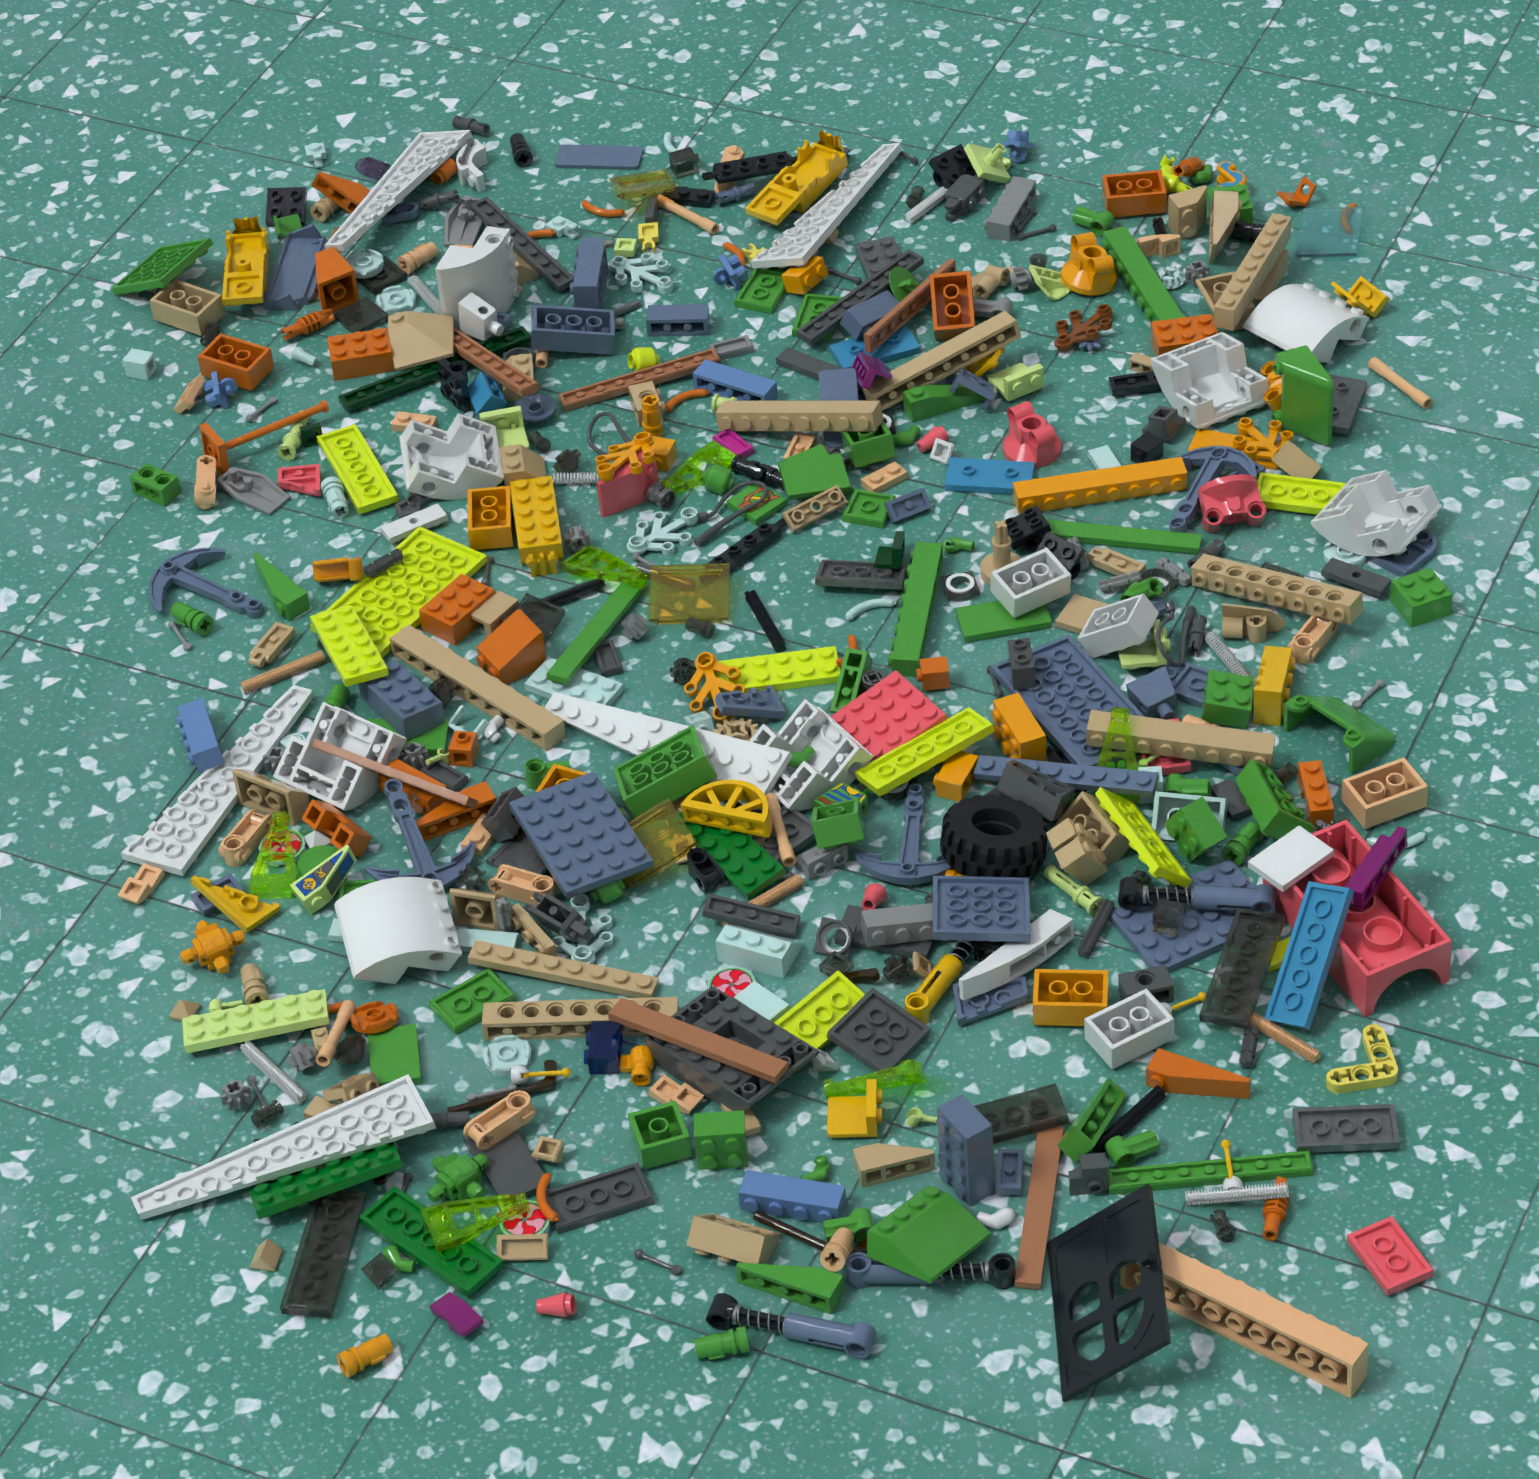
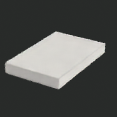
M1297 826L1248 861V868L1284 892L1334 856V849L1301 826Z

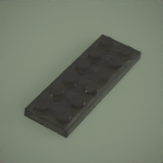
M1237 908L1199 1014L1200 1022L1243 1029L1249 1028L1285 923V915Z
M340 1190L313 1200L280 1305L281 1314L332 1318L360 1225L359 1216L363 1214L367 1201L366 1192Z

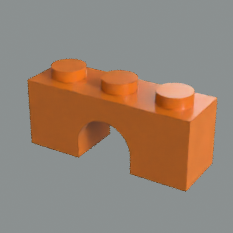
M1322 761L1298 762L1297 784L1301 799L1305 798L1307 822H1312L1315 826L1313 831H1319L1332 826L1334 822V807Z
M312 799L302 817V820L314 830L332 836L330 843L339 850L348 845L355 856L362 857L372 839L370 834L327 802Z

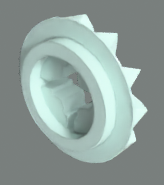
M1167 265L1166 268L1159 267V270L1155 271L1166 289L1178 288L1185 282V273H1183L1182 269H1177L1176 266L1169 267Z

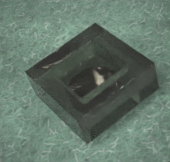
M836 951L832 952L819 964L820 972L829 977L838 970L845 976L854 968L853 960Z
M381 1252L361 1268L363 1274L378 1290L398 1274L396 1268Z

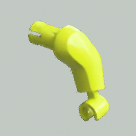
M1165 154L1160 162V170L1162 171L1166 190L1169 193L1173 191L1178 193L1193 189L1181 182L1180 178L1173 174L1172 165L1175 158L1171 157L1169 160Z

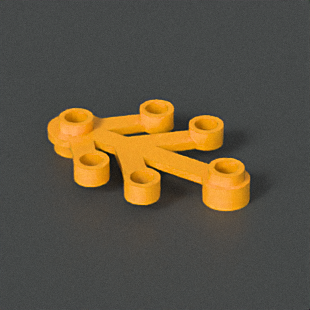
M1243 417L1237 423V433L1239 435L1233 437V446L1235 448H1244V453L1250 459L1262 458L1272 461L1273 457L1288 439L1291 442L1294 441L1292 431H1282V423L1280 421L1272 420L1269 422V434L1266 438L1254 428V422L1251 418ZM1281 432L1282 443L1280 447L1277 448L1274 444L1276 442L1278 433ZM1245 436H1251L1256 441L1246 440ZM1257 449H1264L1267 451H1257Z
M649 432L637 433L634 436V441L611 445L608 447L609 454L597 456L595 458L596 470L601 481L612 480L615 470L627 460L630 461L629 468L631 474L643 472L642 463L638 461L636 455L639 450L643 452L641 456L644 464L655 462L654 452L650 449L654 444V438Z
M702 652L696 658L695 666L697 670L690 682L684 686V691L688 697L697 696L689 705L693 714L704 711L703 703L711 692L715 704L712 712L713 717L718 724L723 725V720L726 719L729 722L732 716L722 717L724 714L720 713L715 703L717 693H721L720 689L728 692L742 690L741 692L747 693L744 685L731 683L741 678V673L737 667H729L718 663L715 655L709 652ZM714 671L727 675L731 682L715 677ZM705 675L707 680L699 692L697 685Z

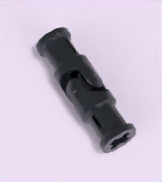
M739 454L733 458L730 467L733 473L745 474L747 478L761 481L771 487L775 485L782 488V491H785L780 472L777 468L761 464L755 460H746Z

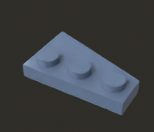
M772 685L766 686L765 690L761 691L757 688H751L747 693L738 690L717 693L715 703L720 713L726 716L738 715L749 718L783 719L786 712Z
M1017 977L1002 986L966 1000L960 999L959 983L953 984L958 1026L1029 1001L1026 977Z

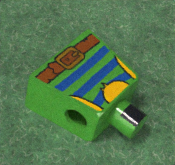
M840 783L814 800V807L859 798L863 816L865 817L868 813L867 795L869 794V789L862 783L855 788L845 783Z

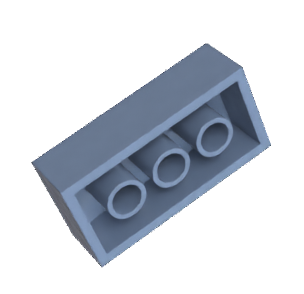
M605 237L581 238L580 246L576 247L577 258L574 259L575 270L572 271L573 282L570 283V294L574 295L572 307L602 309L609 271Z
M533 304L531 349L613 355L615 339L614 310Z
M397 660L386 664L388 676L359 683L361 699L399 735L406 737L407 740L444 723L442 702Z
M961 1094L937 1107L939 1175L944 1183H949L959 1199H963L969 1206H972L995 1193L993 1134L991 1123Z

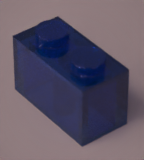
M615 1021L591 1022V1031L586 1032V1046H589V1048L584 1050V1064H588L590 1075L619 1074L623 1043L622 1026L620 1023Z

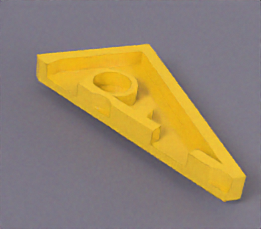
M195 875L191 877L190 884L246 934L280 912L281 905L276 902L270 905L259 901V897L256 895L246 894L227 885L224 888L210 884L211 880L204 877H197Z

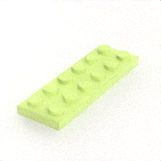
M325 989L311 990L307 993L287 995L283 998L263 1000L259 1003L239 1005L234 1008L219 1009L210 1013L194 1014L182 1018L184 1049L187 1054L328 1025L330 1021Z

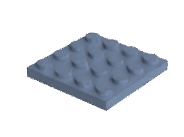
M933 876L932 940L1030 942L1029 878Z

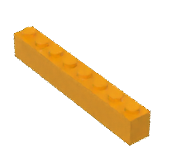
M1182 457L1013 482V499L1018 515L1023 513L1024 510L1035 506L1042 512L1187 490L1188 473Z

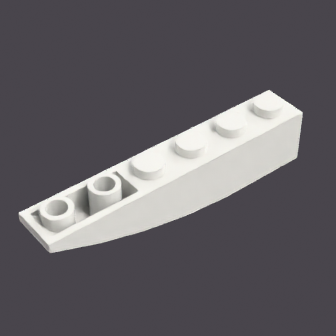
M1052 909L1048 910L1030 924V942H1006L959 978L960 999L966 1000L1002 986L1046 961L1074 939L1073 919Z

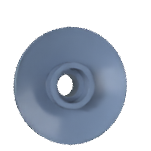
M544 394L527 395L519 399L515 406H521L523 421L527 422L543 421L552 416L556 409L555 401Z

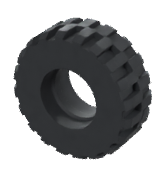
M988 794V796L975 795L971 798L961 799L959 803L953 804L945 813L942 823L940 851L947 864L951 868H955L961 875L1028 878L1043 865L1048 841L1046 832L1049 830L1043 816L1040 813L1038 814L1034 807L1026 805L1021 800L1017 801L1008 796L1001 797L993 794Z

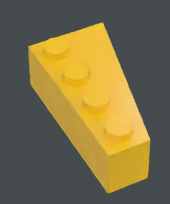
M1265 645L1259 667V675L1254 687L1253 724L1281 726L1282 717H1284V703L1290 700V688L1288 686H1292L1293 673H1290V671H1295L1296 658L1292 657V648Z

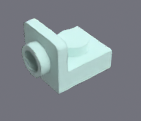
M706 711L684 717L686 726L694 725L695 728L710 732L714 729L712 717Z

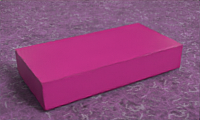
M726 429L712 437L713 443L732 458L739 454L745 459L755 453L754 447L732 430Z

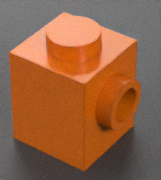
M946 656L919 659L920 668L916 669L917 682H922L923 691L950 688Z
M454 731L448 748L451 766L473 767L479 751L477 732Z

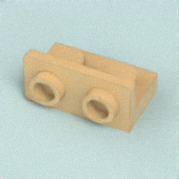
M375 1072L358 1074L322 1091L325 1101L347 1102L378 1088L379 1084Z

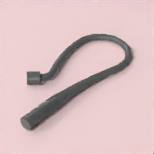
M604 411L598 413L592 419L587 432L589 446L599 455H607L608 453L601 451L593 444L591 433L594 424L602 416H609L625 443L632 441L623 431L615 416L610 412Z
M751 480L742 482L729 490L720 499L712 512L698 513V520L706 521L714 516L726 499L739 488L748 485H759L764 489V494L759 500L711 526L694 539V544L697 547L701 546L732 520L762 503L768 496V487L761 481Z
M1170 601L1164 604L1170 616L1161 621L1156 629L1155 636L1162 656L1171 665L1178 667L1183 665L1185 659L1186 639L1196 608L1194 606L1187 608L1182 625L1180 660L1176 662L1165 652L1160 639L1163 626L1174 619V612L1176 610L1173 602Z

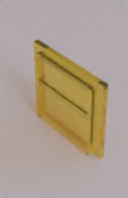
M667 168L610 178V183L617 197H621V199L670 192L676 188V184Z
M730 563L651 565L649 622L685 624L719 623L722 620H728Z
M666 798L628 823L652 858L653 867L622 878L625 889L627 890L631 886H639L686 856L692 847L697 845L696 840L669 798Z

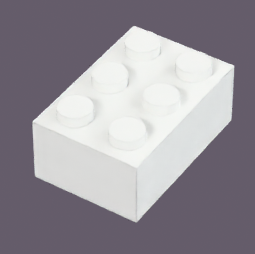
M1048 548L991 572L990 591L1013 618L1070 593L1071 574Z
M1144 593L1094 609L1077 639L1092 658L1101 655L1106 656L1117 650L1122 651L1133 645L1138 646L1146 641L1147 634L1154 626V621L1159 612Z
M1146 988L1085 1018V1040L1107 1065L1114 1069L1173 1040L1174 1018Z

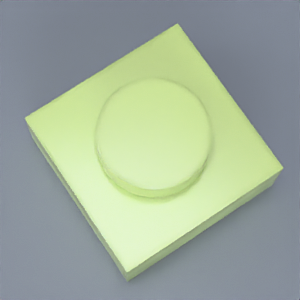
M617 238L614 256L634 257L637 239Z

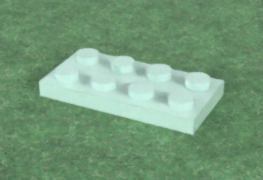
M548 657L524 683L526 691L548 699L556 692L611 706L624 691L622 683L581 668L567 685L547 680L546 673L557 661L551 657Z

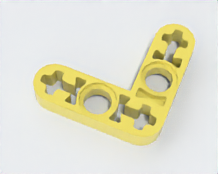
M1371 1024L1363 1029L1362 1042L1369 1063L1335 1068L1327 1073L1326 1087L1330 1092L1336 1094L1390 1086L1396 1083L1398 1079V1066L1385 1030L1381 1026ZM1373 1036L1377 1038V1043H1374ZM1376 1052H1383L1387 1056L1383 1058H1378L1373 1054H1375ZM1359 1074L1367 1075L1369 1078L1366 1080H1359L1355 1076Z

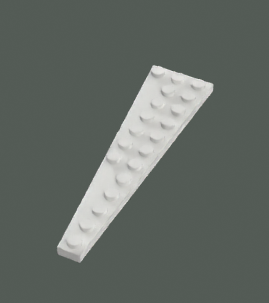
M471 130L419 133L325 244V248L334 247L339 253L346 251L394 206L404 201L403 198L459 148L467 144L466 140L472 138Z
M883 144L867 160L860 164L861 169L852 171L849 174L850 179L842 180L838 184L839 188L836 191L831 190L801 218L794 222L795 227L785 230L782 233L783 238L775 239L771 243L772 247L769 250L764 249L750 261L752 268L768 269L770 267L785 268L787 266L801 267L806 265L807 261L824 244V241L840 225L852 208L857 205L869 188L881 177V174L889 167L892 161L897 158L898 154L902 151L901 144Z
M293 685L263 714L264 718L249 728V733L244 737H239L235 741L236 745L230 751L226 750L222 754L225 763L205 770L178 797V802L173 807L166 808L162 812L163 816L157 822L153 821L148 826L149 830L143 836L139 835L121 852L122 860L140 865L145 863L163 869V871L183 876L238 801L232 771L234 769H241L259 773L264 766L263 755H267L270 748L278 747L279 740L286 736L313 699V690Z
M556 692L553 693L545 706L546 710L561 717L565 724L633 756L641 754L689 727ZM696 728L718 776L712 782L730 779L742 780L757 786L766 795L770 793L793 756L789 751ZM738 800L736 804L742 806L749 802ZM760 808L754 809L752 812L757 813Z
M409 1074L139 1193L131 1197L140 1220L265 1181L277 1180L281 1176L416 1134H424L429 1130L435 1129L436 1126Z

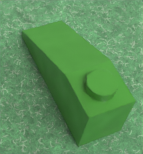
M846 648L830 712L836 713L863 693L862 675L866 671L871 670L873 662L868 651Z

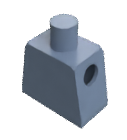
M1165 666L1126 684L1129 699L1146 717L1156 718L1161 716L1165 720L1175 717L1173 709L1177 708L1178 702Z

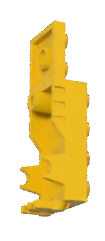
M820 130L818 133L820 140L817 143L814 142L810 146L809 142L804 140L803 147L797 148V161L792 166H785L745 207L746 214L778 226L792 210L804 213L848 166L840 136L835 137L830 133L825 134L823 130Z
M254 216V218L244 217L243 219L234 218L235 229L232 234H230V231H226L225 238L227 257L225 258L223 306L263 303L264 291H267L270 251L268 231L259 226L258 216Z
M552 476L510 481L521 565L526 563L530 567L532 578L537 575L545 576L549 573L555 575L557 574L556 564L559 559H564Z

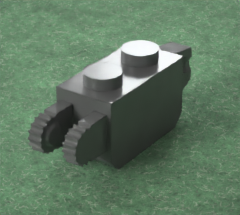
M968 174L961 175L946 191L945 209L947 213L945 214V219L955 221L960 215L966 216L973 210L975 205L985 197V186L988 180L979 178L977 174L974 176Z
M535 892L532 897L538 902L536 907L528 903L523 907L540 924L573 943L578 937L589 942L594 936L587 927V922L574 908L548 893L543 896Z

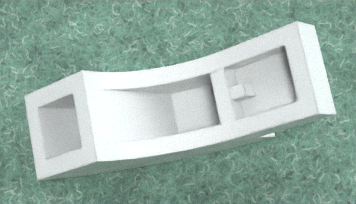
M475 139L474 145L470 147L465 157L466 162L460 164L458 159L463 155L467 144L458 152L456 164L461 185L469 184L480 193L485 191L486 188L484 174L478 168L488 163L486 148Z

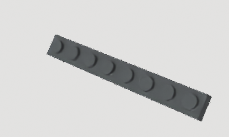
M487 196L470 205L471 211L487 226L510 229L511 237L514 238L513 250L559 293L570 287V283L573 282L572 275Z
M907 250L796 331L797 337L812 346L841 325L840 322L847 309L891 288L889 274L893 268L903 267L912 273L924 264V258L911 250Z

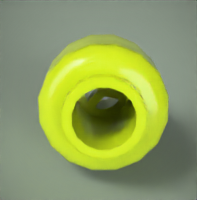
M636 347L628 354L627 359L628 366L633 372L657 365L660 361L659 355L655 353L652 347Z

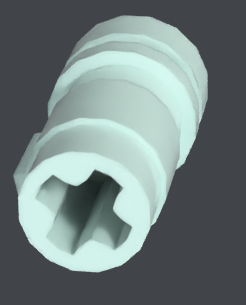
M327 477L320 485L323 496L327 500L332 515L335 518H343L347 516L349 509L341 480L337 477Z

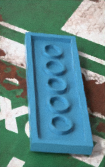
M1308 882L1265 1014V1020H1270V1023L1273 1022L1275 1024L1310 1030L1354 891L1350 888Z

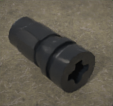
M521 133L513 134L510 137V146L514 162L519 167H527L533 161L531 149Z
M1239 220V222H1235L1234 230L1230 237L1255 242L1265 224H1257L1255 222L1250 224Z

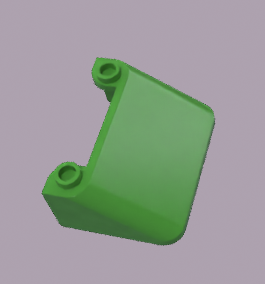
M1307 345L1276 353L1273 370L1275 375L1282 377L1281 410H1275L1272 413V420L1280 421L1283 430L1292 431L1293 434L1325 446L1332 443L1334 386L1330 375Z
M1298 695L1284 703V730L1287 732L1316 711L1347 730L1343 736V743L1350 749L1349 772L1352 774L1394 744L1395 737L1391 731L1337 697Z

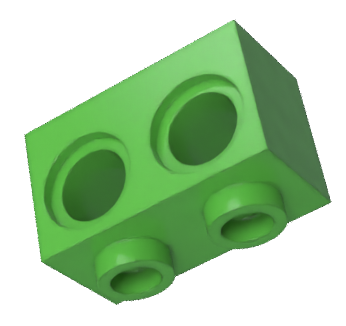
M145 463L130 476L134 494L164 507L181 493L178 476Z

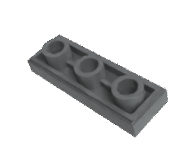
M1331 558L1321 570V576L1379 598L1391 586V579L1335 558Z

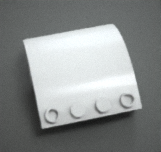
M487 226L473 248L450 245L435 268L442 315L453 316L454 328L460 331L458 303L471 292L501 313L508 311L516 297H519L520 286L517 285L518 270L515 269L516 254L513 253L512 248L514 238L511 237L510 229Z
M1304 282V284H1288L1270 293L1250 314L1243 328L1284 350L1307 345L1319 362H1330L1338 340H1360L1369 317L1363 314V310L1357 307L1350 308L1347 306L1346 301L1338 298L1334 300L1331 298L1330 293L1323 290L1319 292L1315 290V285Z
M1224 332L1150 359L1157 381L1170 405L1177 409L1179 416L1185 417L1186 422L1197 429H1207L1211 424L1226 422L1232 416L1244 415L1246 411L1253 408H1262L1266 404L1263 397L1265 392L1269 390L1268 378L1247 367L1244 344Z
M458 413L448 431L411 419L403 434L399 437L406 490L411 493L443 500L467 498V489L496 487L504 479L495 425Z
M1383 470L1351 478L1310 523L1329 542L1346 551H1353L1354 554L1375 557L1390 554L1400 555L1407 550L1406 546L1417 539L1416 535L1427 528V523L1437 517V512L1442 508V505L1439 503L1431 485L1397 492L1387 471Z
M804 699L778 733L763 724L750 740L753 743L789 752L801 753L806 746H811L815 750V754L808 763L803 761L798 768L786 766L770 793H775L778 800L790 811L814 808V800L840 783L850 785L856 779L854 771L867 765L874 757L872 753L824 710Z
M323 702L306 740L304 741L291 735L273 777L348 811L362 805L379 790L378 772L313 748L314 740H321L381 764L388 765L395 758H399L407 738L339 707Z
M421 877L383 879L349 892L334 904L353 979L396 984L408 966L449 972L459 956L462 955L441 880Z

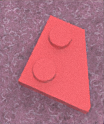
M320 464L278 468L279 487L321 496Z

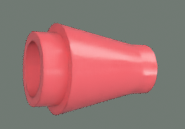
M941 425L938 427L934 426L923 438L916 442V445L924 453L933 448L936 438L948 441L949 436Z
M881 884L868 885L864 891L861 903L864 910H872L882 905L887 899L885 888Z
M568 1292L537 1299L536 1309L539 1315L546 1314L569 1318L570 1315H575L576 1313L575 1295Z

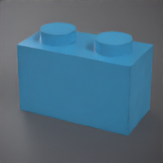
M480 372L468 387L470 402L473 404L475 413L478 416L479 413L503 409L507 405L498 381L483 372Z

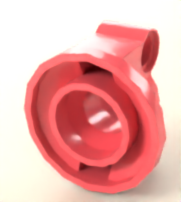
M1029 401L1008 408L1009 434L1003 440V454L1006 460L1035 462V468L1048 466L1055 462L1061 455L1062 441L1058 434L1055 433L1052 425L1048 424L1042 416L1035 414Z
M1238 474L1220 477L1207 482L1197 491L1203 514L1202 527L1208 533L1217 532L1221 524L1229 525L1246 521L1250 526H1258L1263 522L1266 506L1261 501L1257 479L1251 475ZM1250 511H1258L1260 515L1254 516ZM1213 517L1218 522H1209L1207 518Z

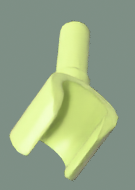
M438 749L437 755L425 760L426 765L437 761H442L447 765L450 764L449 752L445 754L444 749Z
M213 999L209 1004V1013L219 1009L225 1010L243 1005L242 1000L222 1003L219 999Z
M917 1107L911 1108L906 1114V1117H908L906 1124L910 1127H916L920 1121L936 1123L937 1117L923 1114Z

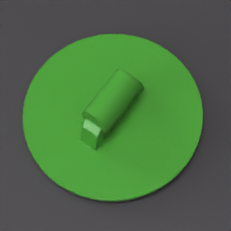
M895 267L890 271L889 284L893 295L899 302L920 285L916 278L903 267Z

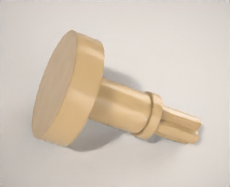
M1005 520L995 521V536L991 540L993 553L987 555L980 564L981 578L989 586L992 571L1022 559L1019 555L1011 552V538L1008 536Z

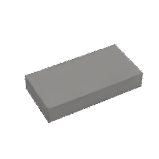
M748 335L708 345L709 349L715 348L720 360L754 352V347Z

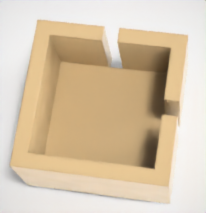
M1068 817L1046 832L1053 850H1058L1055 852V855L1062 870L1085 886L1109 871L1105 863L1107 858L1097 846L1098 839L1092 831L1088 832L1085 830L1080 822L1076 823Z

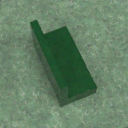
M896 531L892 547L879 546L874 568L901 569L905 553V531Z

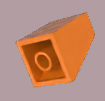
M334 247L315 253L316 279L321 310L331 308L332 313L359 303L355 271Z
M518 609L477 646L478 656L476 661L479 667L484 668L489 675L498 678L507 685L536 671L546 660L543 632L521 609Z

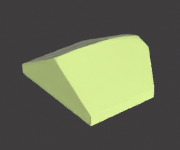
M1031 264L1028 267L1036 284L1051 300H1060L1071 293L1072 290L1062 283L1060 278L1061 272Z

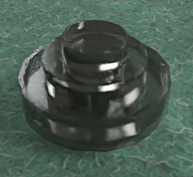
M567 448L555 458L557 462L553 465V468L557 473L561 471L563 473H573L579 468L578 463L580 460L578 458L582 454L577 448L572 451Z
M448 677L442 680L437 679L428 687V690L443 705H446L453 698L452 687L454 683Z
M361 1034L344 1038L336 1047L337 1053L334 1056L336 1062L341 1066L352 1063L354 1065L358 1064L365 1057L364 1051L366 1048L364 1046L367 1042Z

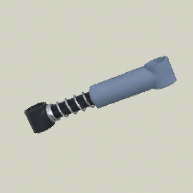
M1130 876L1120 881L1118 905L1125 910H1136L1142 903L1146 904L1149 902L1151 904L1153 901H1158L1159 904L1168 902L1169 905L1175 902L1179 906L1182 903H1188L1189 906H1193V909L1252 912L1257 917L1268 918L1275 913L1277 892L1273 886L1268 884H1259L1254 888L1194 885V888L1192 887L1191 890H1187L1186 887L1184 890H1177V887L1168 889L1167 886L1164 889H1159L1157 885L1155 888H1149L1148 885H1143L1140 879Z
M853 1253L849 1255L846 1261L847 1282L856 1289L866 1288L870 1284H930L871 1259L865 1253ZM997 1253L989 1261L983 1262V1264L981 1261H979V1264H972L971 1261L968 1264H961L959 1261L939 1278L942 1281H945L946 1278H952L953 1281L956 1278H962L963 1281H966L967 1278H973L974 1281L977 1278H983L984 1281H989L997 1289H1009L1015 1284V1259L1008 1253Z
M718 1293L714 1296L706 1315V1322L718 1330H727L730 1326L737 1324L739 1326L747 1324L750 1328L756 1326L761 1331L766 1328L771 1333L776 1330L781 1335L783 1334L784 1338L844 1350L848 1355L856 1359H865L869 1356L876 1336L874 1327L865 1322H854L852 1325L791 1312L785 1317L781 1316V1313H779V1316L771 1314L770 1311L769 1313H763L760 1309L758 1311L751 1310L750 1307L744 1309L742 1305H738L734 1297L725 1293Z

